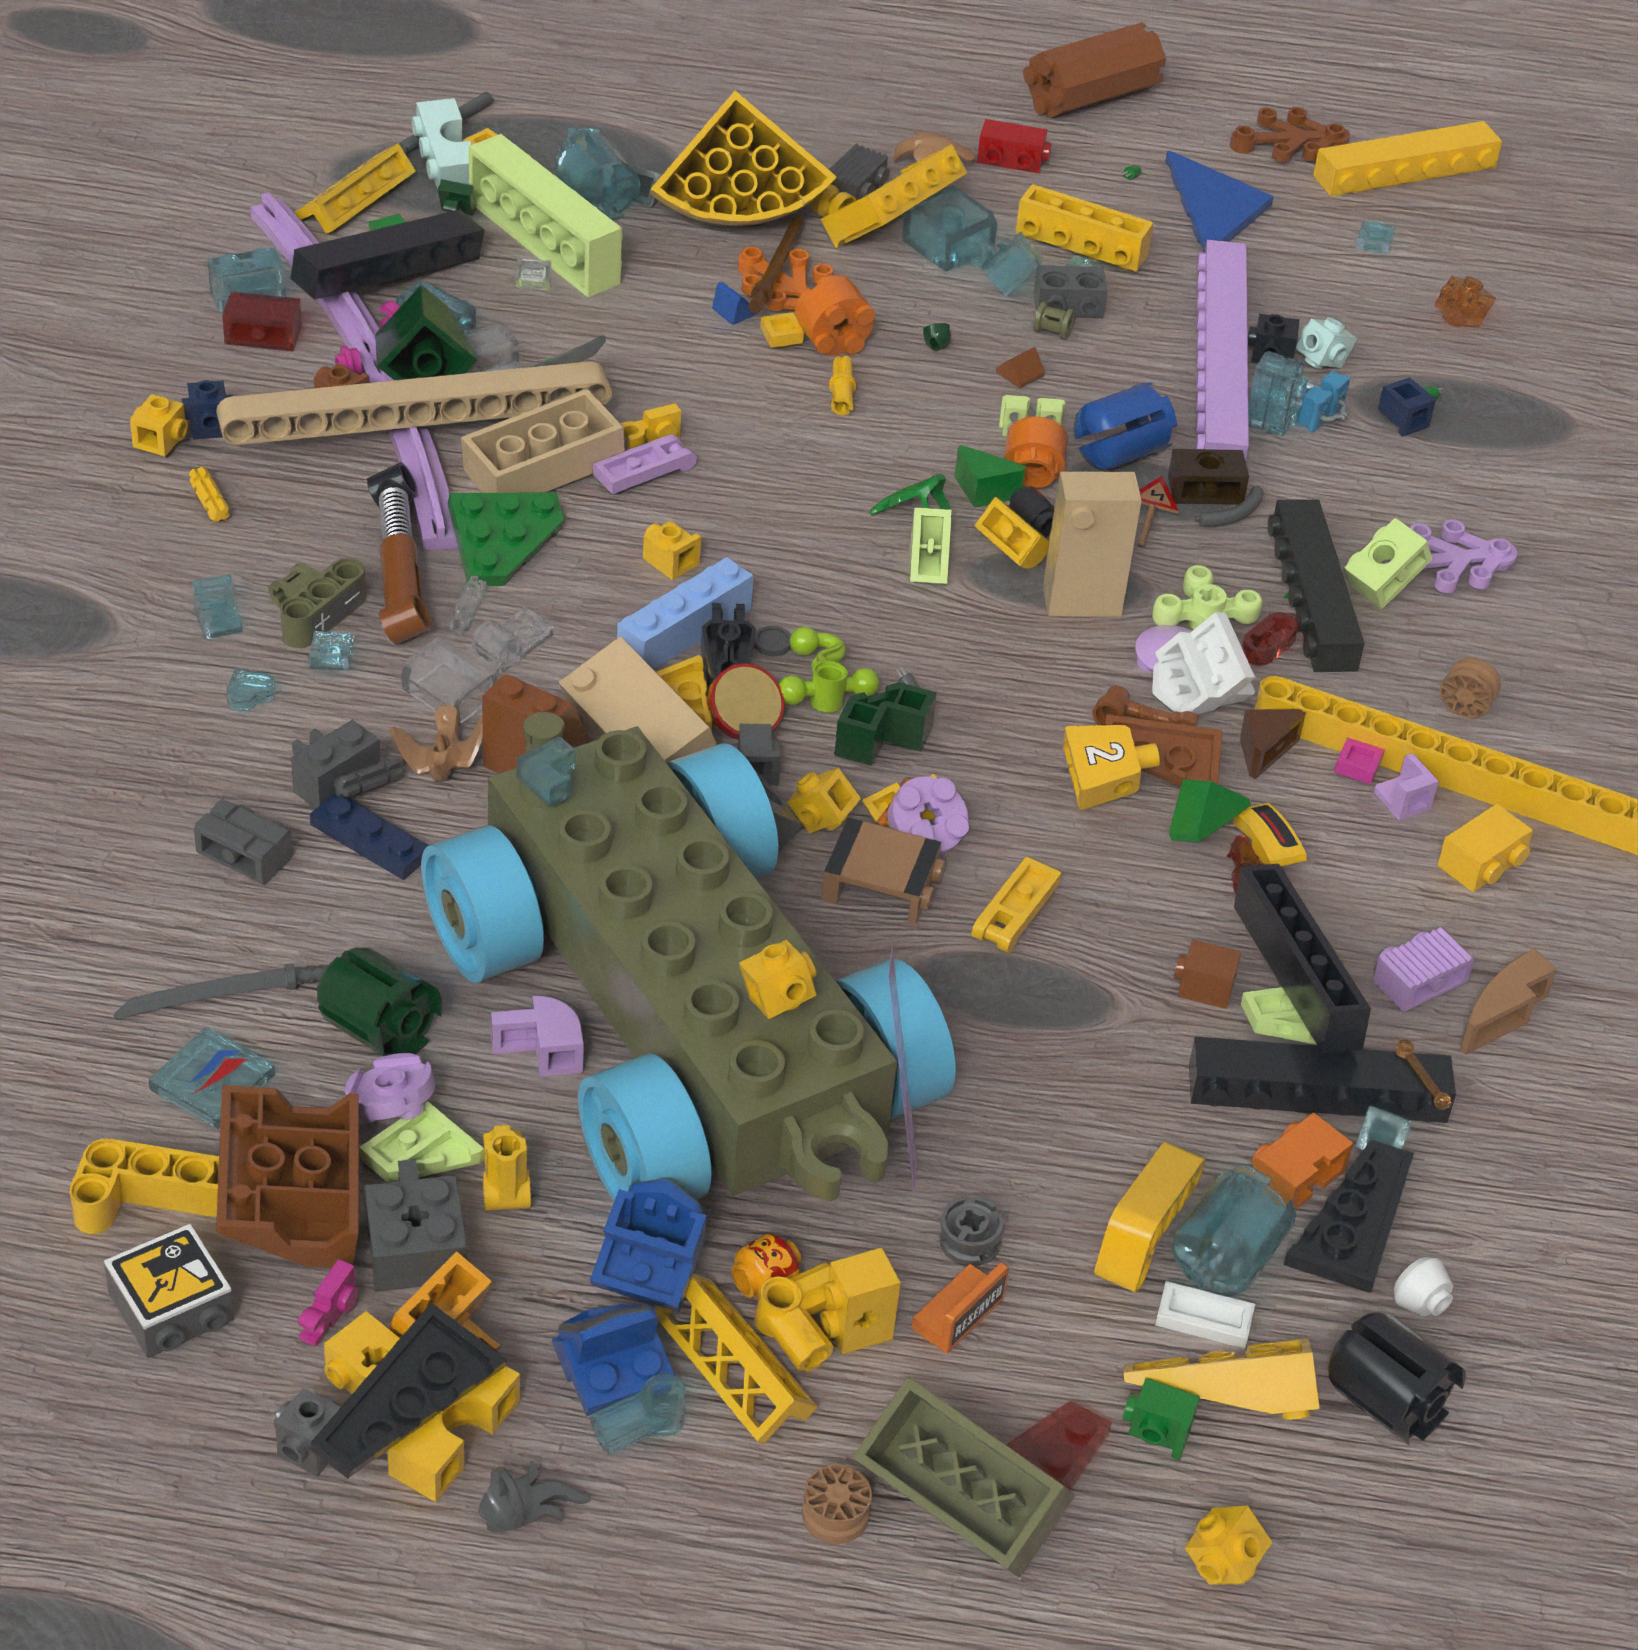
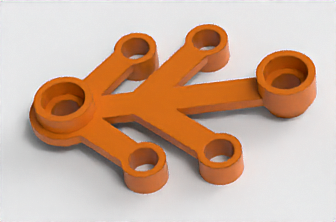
M746 247L738 256V271L744 275L741 290L751 296V291L756 282L762 279L759 275H764L769 265L765 261L762 251L757 247ZM794 249L790 251L789 266L792 268V277L782 271L780 272L773 286L774 293L770 301L765 304L769 310H795L799 298H786V295L800 297L803 291L808 288L806 287V268L809 264V253L806 250ZM817 264L813 267L812 279L817 283V286L820 284L819 279L833 275V268L828 264Z

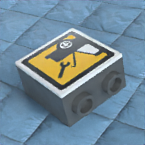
M191 1224L104 1260L108 1293L147 1358L163 1351L173 1350L185 1341L206 1332L216 1331L226 1323L234 1320L231 1287Z

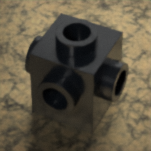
M1259 314L1257 327L1250 326L1247 346L1253 347L1251 361L1261 362L1266 365L1275 364L1292 367L1300 320L1285 318L1277 314Z

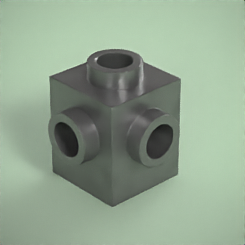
M302 1388L292 1402L287 1401L280 1407L275 1416L274 1427L276 1431L277 1455L318 1477L328 1463L313 1453L309 1447L311 1441L341 1408L339 1404L329 1396L317 1395Z

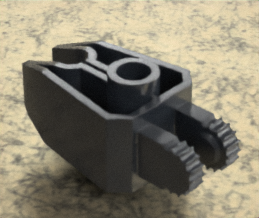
M712 603L711 620L702 626L700 645L708 689L716 676L730 666L744 663L751 664L756 628L749 621H745V604H736L734 621L722 620L723 609L721 608V603Z

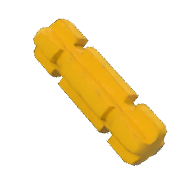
M202 466L198 469L193 468L189 472L191 477L189 482L193 489L196 490L195 492L203 507L207 510L208 516L213 522H219L221 519L226 521L230 516L228 512L229 506L223 499L215 481L211 478L212 476L208 469Z

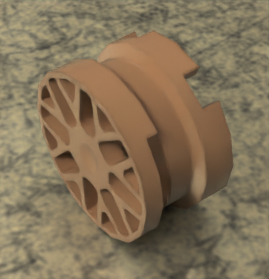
M1478 658L1458 660L1442 682L1440 688L1441 699L1449 710L1464 718L1483 716L1490 709L1492 702L1500 692V676L1495 668L1486 661Z
M838 1464L824 1466L813 1472L806 1481L802 1507L804 1526L811 1535L823 1542L832 1544L851 1542L861 1536L868 1525L872 1491L868 1480L861 1472L852 1467Z

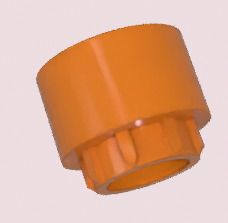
M1037 416L1022 418L1013 423L1007 432L1004 459L1027 466L1024 487L1044 488L1057 480L1060 472L1065 470L1068 435L1059 423L1049 418Z

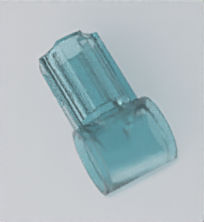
M671 1374L654 1375L646 1381L643 1391L591 1414V1425L604 1452L607 1451L610 1455L650 1435L669 1436L681 1430L686 1417L685 1388L680 1379ZM661 1403L671 1404L670 1406L666 1407L658 1406V1404Z

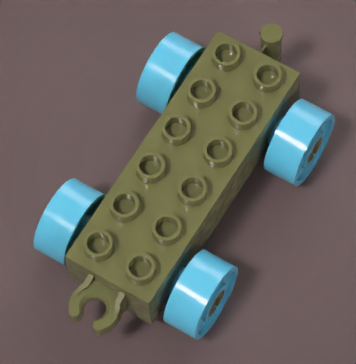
M537 712L528 716L523 725L525 763L517 768L488 777V825L427 846L423 851L421 861L423 887L438 936L451 961L467 980L479 983L537 961L543 951L544 928L635 1057L632 1060L584 1078L578 1090L579 1116L586 1145L597 1173L613 1201H615L619 1189L628 1191L629 1187L634 1183L659 1179H671L696 1200L700 1199L710 1189L711 1166L732 1196L789 1173V1176L808 1194L825 1201H834L840 1194L842 1173L838 1167H831L825 1164L822 1159L849 1148H855L858 1151L862 1173L867 1180L871 1182L883 1180L888 1154V1141L885 1133L889 1132L890 1120L904 1114L888 977L890 959L834 980L757 881V879L771 874L776 867L778 860V834L774 814L766 791L746 757L734 746L721 743L666 763L638 726L627 730L608 732L598 740L562 752L563 732H565L563 719L551 712ZM787 939L799 953L805 951L811 958L816 969V976L812 978L817 996L801 1003L799 1007L793 1010L785 1011L768 1019L750 1000L739 962L760 953L771 944L780 943ZM894 959L911 1111L950 1094L956 1075L955 1054L946 1020L928 985L911 966L902 960Z

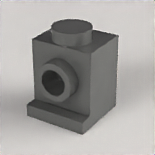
M739 723L738 750L746 757L755 772L761 774L771 786H778L781 755L779 740H772L771 724Z

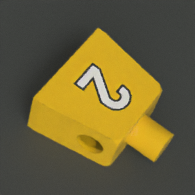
M1126 725L1065 727L1063 751L1079 810H1085L1136 793L1140 786L1141 769L1159 767L1160 765L1156 743L1134 746L1130 728Z

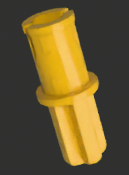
M847 355L844 357L837 356L833 360V376L829 380V389L832 392L831 410L835 414L843 416L850 413L849 410H853V392L856 389V380L852 377V359Z

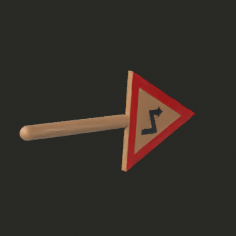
M1162 475L1139 490L1141 504L1149 506L1138 541L1140 547H1143L1146 543L1156 508L1179 514V510Z

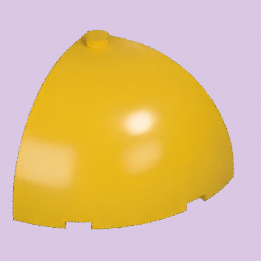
M734 91L652 186L650 195L663 205L695 220L724 226H747L769 222L796 212L821 195L834 182L837 176L737 91Z

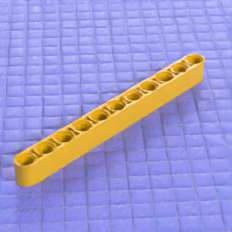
M1268 676L1260 682L1255 709L1302 710L1306 714L1301 731V739L1338 752L1342 751L1347 738L1385 749L1380 766L1399 773L1401 772L1404 757L1413 753L1439 781V787L1491 805L1499 804L1505 810L1638 855V799L1283 677Z

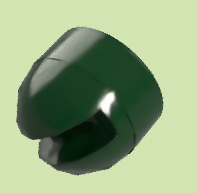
M936 323L924 327L923 336L926 345L934 351L948 347L951 341L950 325L947 323Z

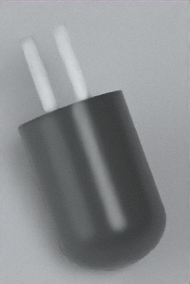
M901 667L900 670L904 674L902 676L899 670H896L900 676L898 682L920 688L911 673L906 674Z

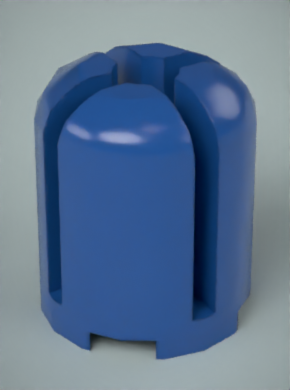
M1143 382L1082 406L1075 417L1073 427L1075 439L1124 423L1127 429L1078 447L1083 458L1095 468L1109 470L1170 447L1173 444H1168L1171 438V428L1177 426L1174 408L1168 396L1161 397L1156 390L1148 386L1153 383Z

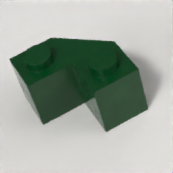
M898 682L887 685L883 693L867 697L863 692L850 696L837 721L834 755L872 766L883 741L921 751L933 727L937 692Z

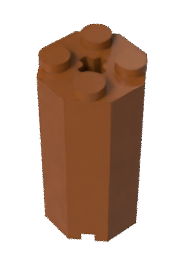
M1141 22L1046 50L1030 58L1029 66L1023 70V77L1029 86L1036 113L1039 115L1046 114L1049 118H1053L1138 92L1162 82L1163 74L1159 75V69L1165 66L1166 57L1158 34L1153 30L1147 32L1143 29L1147 26Z

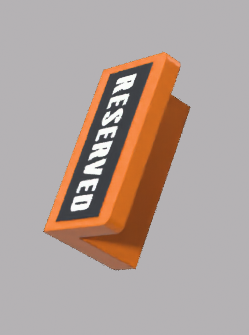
M1001 1262L986 1275L972 1264H969L913 1317L911 1329L948 1354L1004 1300L1009 1267Z

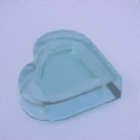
M234 669L227 687V703L234 710L247 711L255 707L257 703L269 702L276 696V681L274 677L266 673Z

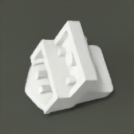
M1215 612L1190 633L1179 632L1155 652L1158 661L1155 663L1153 670L1152 695L1172 712L1182 713L1190 711L1195 714L1214 711L1220 706L1245 701L1255 693L1251 683L1255 676L1228 616L1224 612Z

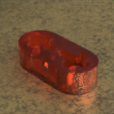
M1272 613L1245 634L1242 643V649L1248 663L1257 666L1268 665L1295 643L1299 623L1296 618L1287 613Z

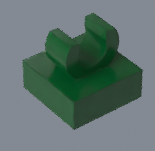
M441 179L438 187L441 209L447 212L460 209L466 215L473 216L477 206L473 185Z

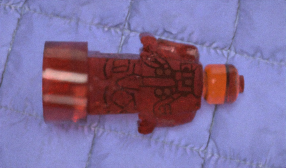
M1244 835L1234 838L1230 844V852L1227 854V857L1231 858L1236 866L1231 877L1235 893L1237 891L1240 867L1262 865L1259 856L1250 847L1248 837Z

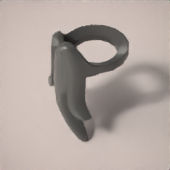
M531 1461L528 1473L515 1480L505 1468L498 1467L493 1469L490 1486L482 1498L478 1513L487 1520L486 1526L488 1531L506 1532L520 1528L543 1517H552L562 1521L563 1516L560 1509L551 1504L543 1505L546 1502L562 1499L577 1504H586L590 1502L591 1497L557 1481H548L532 1486L536 1482L539 1471L537 1465Z

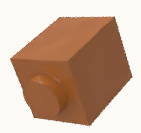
M1192 940L1188 955H1179L1174 978L1181 980L1178 997L1227 1009L1241 952Z

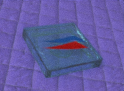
M206 1026L148 1079L149 1089L219 1129L222 1085L263 1087L275 1076V1065Z

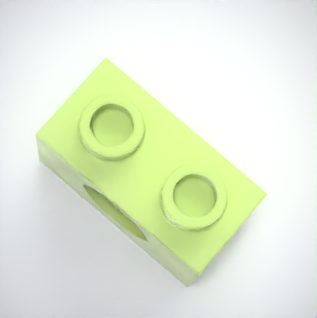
M1394 518L1387 526L1380 528L1375 533L1372 541L1362 551L1352 555L1344 569L1350 587L1382 610L1433 559L1428 541L1397 518ZM1385 560H1391V561L1388 562V563L1380 564L1381 562H1383V561H1385Z

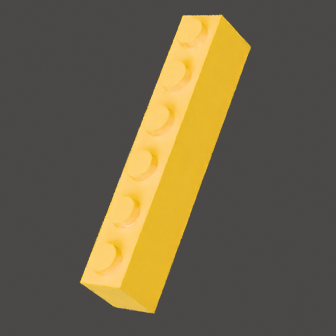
M1484 121L1320 148L1318 149L1313 176L1330 196L1491 169L1496 168L1502 140Z

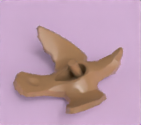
M914 130L917 136L900 141L896 146L893 162L896 163L908 155H913L916 161H919L950 144L953 145L959 158L967 163L973 162L975 154L969 148L956 143L941 133Z
M449 704L441 705L434 713L438 733L434 735L436 741L432 746L424 747L415 743L410 735L395 726L389 730L402 757L416 774L421 776L430 773L435 782H442L447 780L454 769H469L472 765L483 738L482 716L475 726L473 734L467 740L460 741L458 736L460 711Z

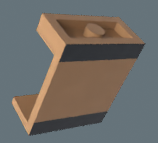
M848 817L824 871L821 900L837 904L846 883L911 900L908 923L916 925L921 911H929L934 896V887H931L933 882L939 884L943 876L946 861L940 859L941 842Z

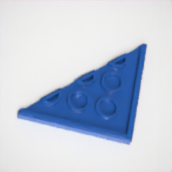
M1167 151L1166 165L1171 169L1172 180L1176 190L1180 191L1182 196L1181 202L1187 216L1191 218L1193 232L1197 241L1202 245L1203 253H1205L1207 240L1229 242L1272 206L1274 196L1175 152Z

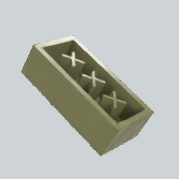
M909 1377L904 1381L852 1456V1458L1019 1578L1075 1497L1061 1483Z

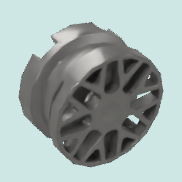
M963 1196L952 1200L944 1208L940 1221V1247L945 1255L954 1262L966 1266L969 1264L981 1266L991 1262L1001 1249V1236L1004 1229L1003 1214L1000 1215L997 1212V1205L986 1198L975 1196V1200H964ZM984 1255H988L990 1257L985 1259Z

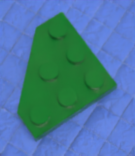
M557 492L450 493L447 502L468 586L506 585L513 578L514 572L522 564L526 565L541 550L543 543L550 536L554 537L562 529L564 522Z

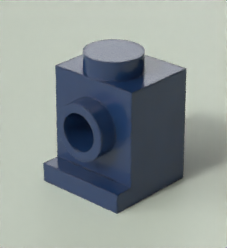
M1409 377L1383 386L1378 409L1399 427L1398 433L1404 437L1429 428L1436 399Z

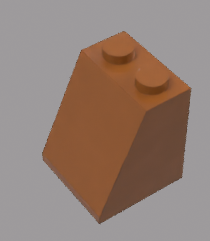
M506 673L482 696L483 766L494 772L502 773L522 766L525 763L523 725L528 716L537 712H551L563 719L565 732H563L562 752L589 743L591 740L572 703Z

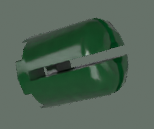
M354 947L344 951L341 957H336L326 967L317 986L318 1008L324 1020L382 1056L398 1053L416 1055L429 1042L424 1035L432 1023L434 1014L440 1017L442 1014V998L436 987L368 947Z

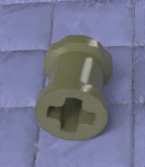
M1041 301L1035 314L1033 329L1038 332L1044 329L1060 334L1063 339H1068L1074 325L1076 311L1074 309L1065 311L1050 307L1048 302ZM1049 318L1060 320V322L1049 320Z

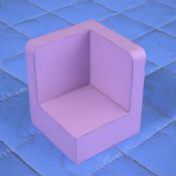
M1411 753L1404 757L1400 776L1376 784L1374 793L1400 821L1431 810L1439 781Z

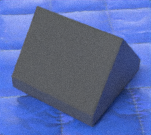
M632 165L623 197L654 207L658 200L650 195V189L662 174Z

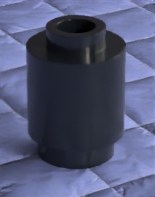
M1033 486L1016 490L1010 498L1009 507L1045 538L1049 537L1055 506Z

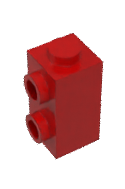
M985 119L979 139L977 163L1039 174L1042 162H1048L1052 143L1046 142L1048 130Z

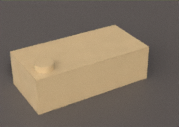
M588 388L461 437L464 472L483 493L548 492L593 474V463L625 452L624 427Z
M1060 472L1043 582L1048 617H1122L1141 507V496L1135 472Z
M621 636L558 682L567 701L574 705L579 718L598 738L611 731L627 730L638 726L666 763L717 745L709 726Z

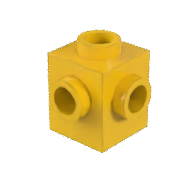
M151 394L141 406L135 409L130 417L133 447L166 457L179 441H182L187 434L188 422L185 420L184 404L165 397Z
M838 767L819 775L811 772L801 778L795 785L798 790L787 803L807 831L812 833L824 828L831 831L839 827L847 819V815L861 798Z
M787 939L780 943L771 944L760 953L739 962L750 1000L768 1019L785 1011L793 1010L799 1007L801 1003L817 996L812 978L816 976V969L811 958L805 951L799 953Z
M1249 1506L1212 1508L1208 1515L1199 1521L1196 1526V1532L1184 1549L1197 1566L1199 1574L1209 1585L1245 1584L1255 1574L1256 1566L1273 1542Z

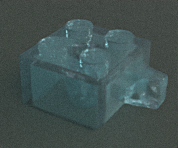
M951 186L931 195L904 212L902 241L946 272L966 262L984 269L993 264L997 221L992 211L957 187Z

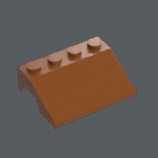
M222 1085L216 1232L305 1267L332 1268L338 1259L353 1265L359 1232V1094L349 1093L330 1108L292 1106L277 1088Z

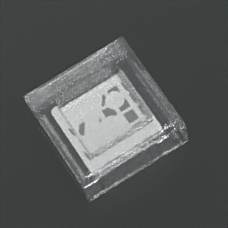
M517 260L515 288L549 290L551 278L550 260Z

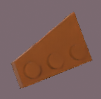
M1106 714L1105 725H1126L1130 728L1134 746L1156 743L1160 758L1159 767L1141 769V771L1180 787L1183 779L1212 781L1218 784L1222 730Z

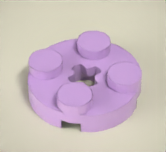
M922 776L907 781L894 795L887 812L888 823L891 829L940 841V856L951 851L969 830L966 805L960 794L956 791L954 783L947 778L936 779ZM925 809L932 811L935 815V825H931L928 819H921L920 814Z
M398 1053L373 1060L374 1069L367 1071L363 1075L359 1068L350 1076L345 1085L346 1095L349 1093L359 1094V1122L367 1124L376 1120L390 1119L398 1116L402 1119H412L419 1116L424 1111L423 1103L430 1098L435 1090L436 1081L428 1061L426 1064H423L418 1055Z

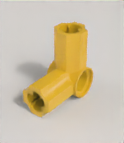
M510 1125L494 1126L491 1131L483 1134L485 1170L483 1171L485 1211L530 1209L531 1193L529 1168H527L526 1138H523L521 1132L514 1130Z
M826 1262L792 1278L777 1276L765 1281L761 1288L754 1314V1323L757 1329L766 1336L774 1337L797 1370H804L806 1373L819 1368L832 1355L834 1349L832 1343L811 1317V1315L825 1309L824 1284L828 1283L830 1265Z

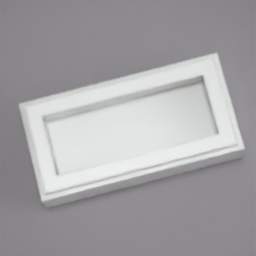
M1166 1281L1155 1326L1245 1349L1255 1304Z

